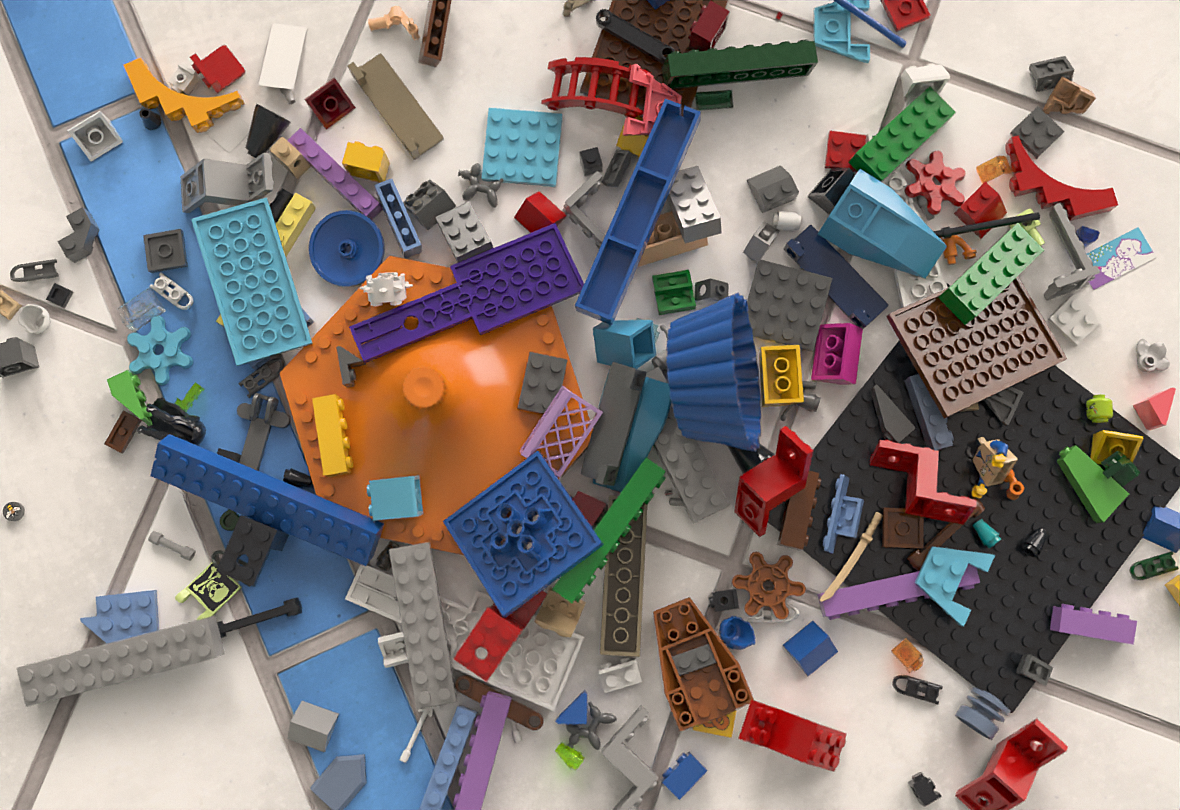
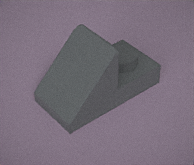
M338 346L336 348L342 383L347 388L354 387L356 373L352 367L366 365V363L346 349Z
M1024 654L1016 673L1046 686L1053 667L1030 654Z

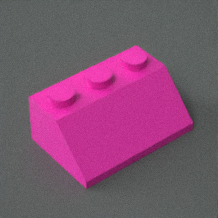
M851 323L820 324L816 339L811 380L839 385L856 384L863 329Z

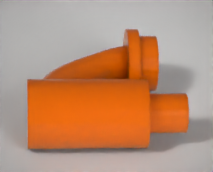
M953 235L951 238H941L947 245L943 254L944 258L948 259V265L956 264L955 257L958 256L956 244L965 251L962 253L964 259L976 257L977 251L972 250L961 237Z
M1011 469L1004 482H1009L1010 484L1006 495L1009 499L1016 500L1023 493L1024 486L1021 482L1017 481L1014 471Z

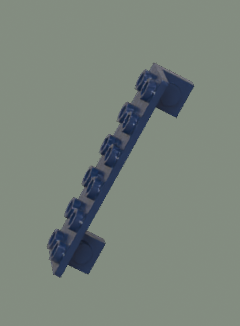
M809 225L794 240L791 239L786 243L783 250L804 271L832 278L828 297L856 326L864 329L889 306L825 238L818 235V231L813 225Z

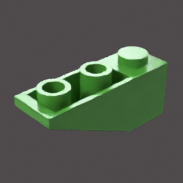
M126 370L108 378L107 382L112 396L144 423L151 426L150 417H152V414L146 411L145 401L147 399L144 392L140 390L139 385H141L139 377Z

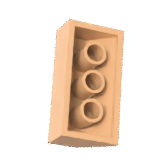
M672 211L661 214L638 267L707 246L708 240L703 238L685 243Z

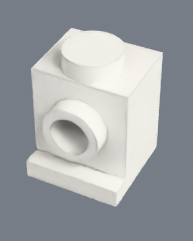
M180 62L178 69L168 82L172 85L171 89L173 91L189 96L200 78L195 71Z

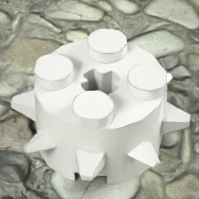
M397 272L378 273L377 278H372V275L367 276V285L360 287V289L368 293V301L371 302V306L383 305L382 303L390 302V305H399L407 298L406 289L413 287V285L405 281L404 273L398 276Z

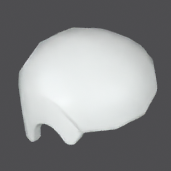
M27 304L19 312L18 323L28 333L41 334L47 330L50 324V316L45 308L34 304Z

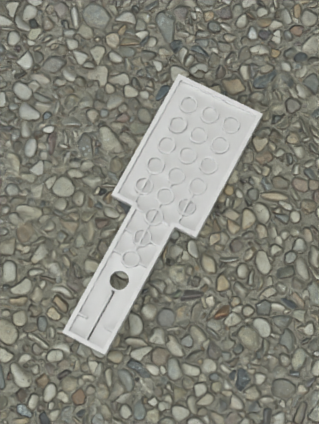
M360 564L345 599L401 623L398 601H396L397 594L394 576L371 566ZM476 591L468 609L440 597L448 644L452 645L450 651L452 668L484 681L453 658L487 607L494 604L492 598ZM534 615L516 643L510 647L487 683L554 711L585 637L574 632L571 637L559 636L556 632L550 629H543L536 624V616ZM483 647L478 648L476 651L477 657L485 659L487 657V650Z

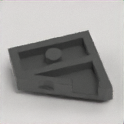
M1009 387L984 399V402L1004 426H1008L1024 392Z

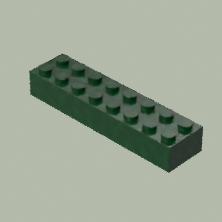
M807 39L800 40L797 43L784 41L772 45V43H765L761 46L746 45L743 48L730 46L722 50L710 48L701 52L699 50H691L688 53L676 51L667 55L662 67L664 84L671 89L809 76L817 65L818 58L815 41H808Z

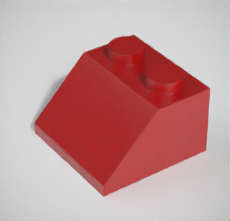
M985 181L954 214L965 225L1002 219L1007 214V210L999 193ZM991 229L975 231L974 233L982 239Z

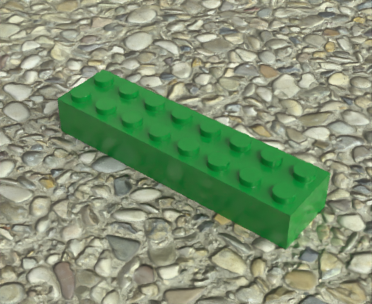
M647 457L594 530L604 545L562 575L552 590L572 604L574 601L578 603L585 594L582 590L586 584L590 586L596 578V575H594L598 568L602 570L608 561L606 558L608 553L611 552L613 554L619 546L618 539L620 536L625 537L632 526L629 524L632 519L636 521L643 512L641 509L644 503L646 505L649 504L655 495L652 492L654 488L659 489L665 481L666 477L664 474L666 471Z

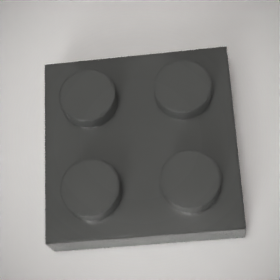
M1037 106L1010 133L1013 136L1019 135L1022 145L1038 158L1065 131Z
M181 229L143 235L148 272L153 273L188 267L184 236Z

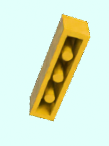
M336 394L312 398L323 476L333 477L351 473L353 461L352 457L348 454L350 441L345 434L347 421L343 418L342 410L345 409L343 399H340Z

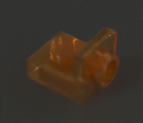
M907 638L891 650L892 654L906 667L908 673L915 672L922 667L923 655Z

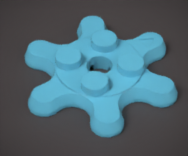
M154 316L151 319V331L149 334L142 336L133 332L127 336L128 344L139 350V356L130 363L129 370L133 374H140L145 369H152L155 373L156 383L164 386L170 380L169 370L173 366L188 369L193 365L192 357L181 351L182 343L190 338L191 332L186 327H181L172 333L168 332L165 328L164 318ZM162 345L164 347L163 353L156 355V346Z

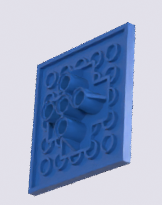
M539 451L524 460L443 521L500 613L505 618L604 545ZM511 511V516L507 518V514ZM538 515V519L533 522V517ZM522 527L521 532L517 534V529ZM505 539V544L501 546V541ZM532 542V547L527 550V545Z

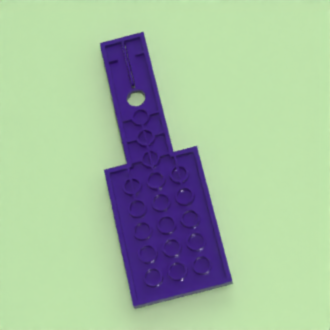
M556 223L451 265L450 269L457 283L352 325L349 328L364 363H367L470 319L474 320L479 334H485L579 295L584 282ZM408 317L418 319L419 325L416 329L408 330L404 327L405 320Z

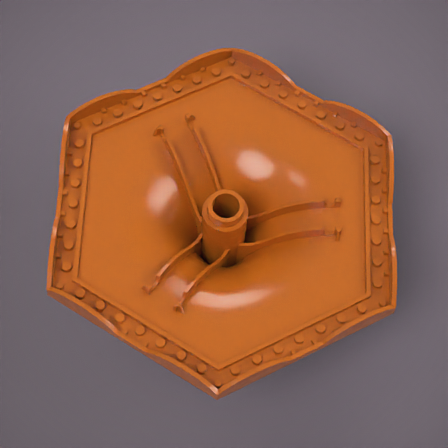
M388 256L373 272L372 278H377L378 273L397 272L398 276L404 273L405 281L412 284L413 287L406 289L407 298L402 301V304L390 305V302L382 303L383 305L371 306V302L368 301V293L360 289V287L367 285L365 281L313 336V344L304 346L280 372L281 380L317 496L373 519V516L369 514V505L372 504L371 496L368 497L367 485H370L369 481L419 475L423 515L377 520L384 523L380 538L412 545L430 542L431 549L464 555L443 521L527 459L521 455L520 449L543 416V414L518 409L529 352L567 359L562 385L580 398H582L552 306L482 335L479 334L474 320L470 319L371 360L366 365L352 367L356 373L355 386L345 387L342 383L336 347L341 346L363 360L350 331V326L457 283L449 267ZM408 317L404 323V327L408 330H414L419 325L418 319L414 317ZM336 394L344 402L345 409L342 410L343 418L347 421L345 434L350 441L348 454L352 457L353 468H351V473L326 477L323 476L312 398ZM572 397L567 403L568 411L579 409L578 401ZM587 410L583 411L584 421L590 420ZM580 412L569 414L571 424L582 422ZM567 415L557 418V427L569 425ZM583 425L572 427L574 437L582 436L584 433ZM569 428L558 430L560 441L571 438ZM593 428L561 477L557 476L559 480L588 449ZM556 431L549 432L545 436L546 443L558 441ZM572 441L561 444L563 454L572 451ZM559 445L547 447L549 457L560 455ZM545 447L535 451H539L543 458L547 457ZM562 459L550 460L551 467L559 471L562 466ZM511 511L507 514V518L511 516Z

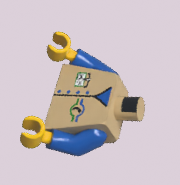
M980 437L974 442L978 451L973 458V462L980 478L978 486L975 485L972 489V496L982 498V495L987 493V486L1003 483L1018 460L1010 452L1007 444L1000 440L986 441L984 437Z

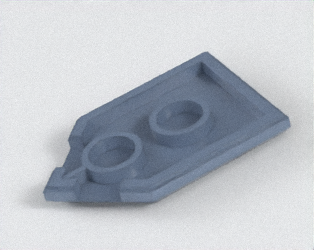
M365 754L337 756L310 789L332 810H344L367 783Z

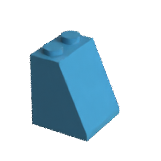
M614 320L613 325L601 322L593 327L597 363L611 366L615 362L638 369L656 356L652 320Z

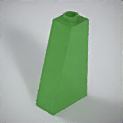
M1077 445L1065 447L1059 453L1061 457L1057 460V463L1092 519L1096 523L1105 522L1129 493L1112 477L1107 479L1103 474L1104 470Z

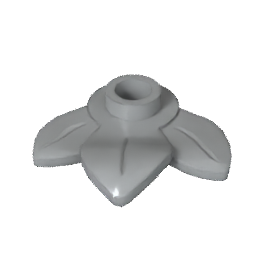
M1141 339L1136 346V352L1139 355L1137 362L1139 369L1143 372L1166 370L1170 366V362L1164 358L1167 351L1165 345L1161 342L1150 345L1145 339Z

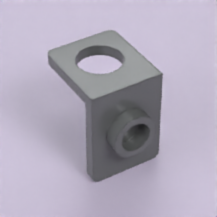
M710 278L695 283L696 301L708 298L722 300L729 297V284L727 282ZM705 285L706 291L701 295L700 288Z

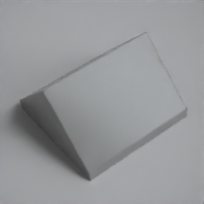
M301 701L290 721L288 739L325 752L339 713Z

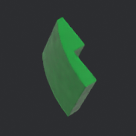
M689 270L652 276L659 315L696 309Z

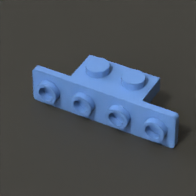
M840 474V478L836 481V497L833 498L831 503L832 515L827 521L829 529L827 536L823 540L824 550L828 553L834 552L837 535L856 538L864 504L863 499L846 496L849 478L843 474Z

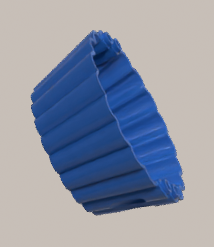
M738 292L670 323L667 340L668 383L674 416L677 419L678 429L681 430L683 437L756 452V448H759V437L761 436L759 370L756 361L752 326L749 322L747 299H744V296Z

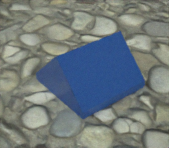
M1154 506L1151 518L1143 531V538L1177 553L1180 549V513L1168 507Z
M811 621L783 644L784 648L807 676L811 675L838 652L830 637L814 621Z
M585 690L556 718L558 724H587V692Z

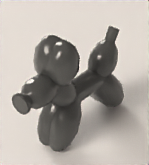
M475 163L470 171L459 170L458 176L469 180L470 186L463 192V200L471 199L478 191L486 193L489 204L493 208L497 207L498 201L495 192L499 190L501 183L504 181L502 178L491 183L490 186L479 184L477 178L481 173L479 163Z
M590 701L588 705L590 706V715L593 720L588 728L579 729L577 724H566L567 731L571 733L567 745L571 748L579 742L580 737H588L592 747L599 750L601 743L599 737L595 734L596 729L600 723L610 724L617 720L613 714H601L600 710Z

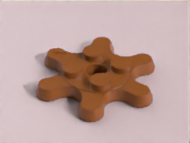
M760 552L751 553L749 556V562L753 567L751 574L747 576L736 575L732 579V585L736 589H744L750 594V600L744 607L745 613L749 616H755L762 607L767 606L773 610L777 619H786L789 615V610L785 605L786 598L791 595L802 596L806 591V587L802 582H794L788 578V570L793 565L792 558L788 555H783L776 564L770 565L765 562ZM766 581L772 582L774 589L765 591L763 583Z

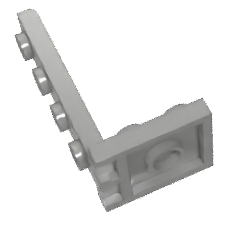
M596 171L565 201L562 210L567 215H570L569 218L575 225L579 224L583 228L582 232L588 238L592 237L596 241L595 245L600 249L605 234L579 209L587 201L586 199L589 194L593 196L600 189L602 175Z
M1060 203L1054 206L1049 216L1076 270L1069 276L1061 275L1053 280L1054 282L1048 286V289L1043 294L1046 301L1088 286V281H1092L1095 278L1094 275L1100 273L1097 265L1093 266L1092 260L1086 255L1084 244L1082 241H1079L1076 229L1070 223L1067 211L1062 208Z

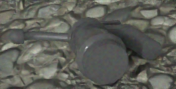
M802 381V385L805 389L815 390L817 382ZM803 393L804 402L797 405L810 412H816L821 397H818L816 394ZM796 404L789 405L780 417L782 421L786 420V413Z

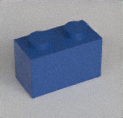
M683 752L676 759L677 764L673 768L669 767L662 774L664 777L661 780L662 783L679 800L707 772V769L690 752L687 754Z

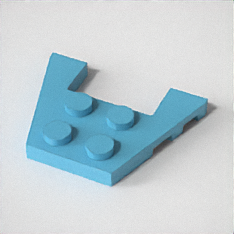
M847 0L861 11H868L870 8V0ZM836 2L814 8L813 41H815V45L837 54L869 63L870 44H851L850 12Z
M930 547L915 584L940 605L958 625L964 626L971 610L953 602L952 599L967 565L969 564L984 572H988L994 555Z

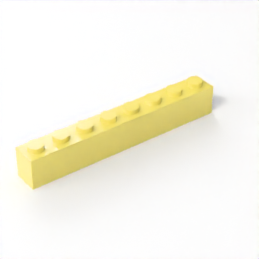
M297 193L293 195L276 223L285 256L290 252L316 209L312 201ZM220 314L216 322L220 324L222 327H224V323Z

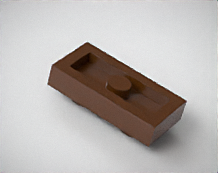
M123 410L104 445L123 454L142 420Z

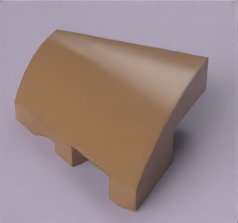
M1062 77L1049 96L1043 111L1046 114H1050V112H1061V114H1068L1070 112H1075L1076 114L1085 113L1096 97L1092 91Z

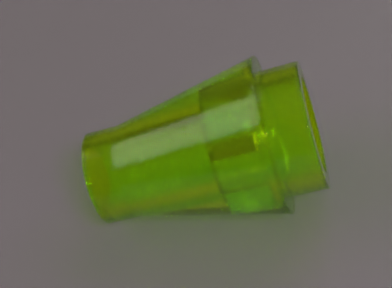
M563 742L555 749V752L569 769L572 768L576 771L585 759L581 752L565 745Z

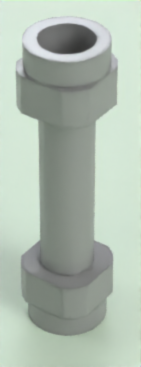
M152 531L148 538L149 542L171 549L181 554L180 557L189 561L195 556V550L188 546L178 545L164 538V535L159 532Z

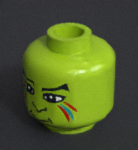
M1103 394L1093 395V399H1089L1086 402L1087 418L1091 419L1092 423L1108 422V419L1113 417L1112 400L1105 398Z

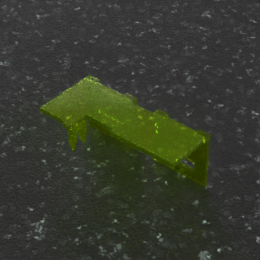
M195 382L186 393L184 399L180 400L177 398L174 404L187 412L190 406L192 407V402L195 399L197 400L198 396L205 389Z

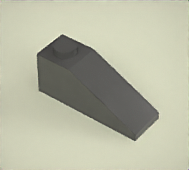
M877 384L870 389L880 428L884 433V439L899 443L916 428Z

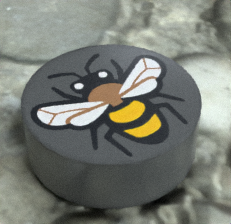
M9 502L3 508V516L9 521H19L25 513L24 506L18 502Z

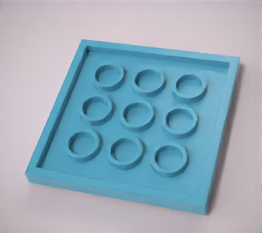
M489 108L482 181L495 182L502 178L504 180L502 183L556 187L562 114Z

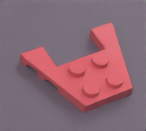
M633 64L631 66L629 82L646 87L643 121L630 117L625 119L623 136L649 135L664 100L668 99L681 104L682 96L666 84L656 81L649 72L645 73L642 71L638 64Z

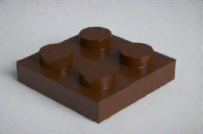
M883 508L882 547L923 549V517L906 514L905 508Z

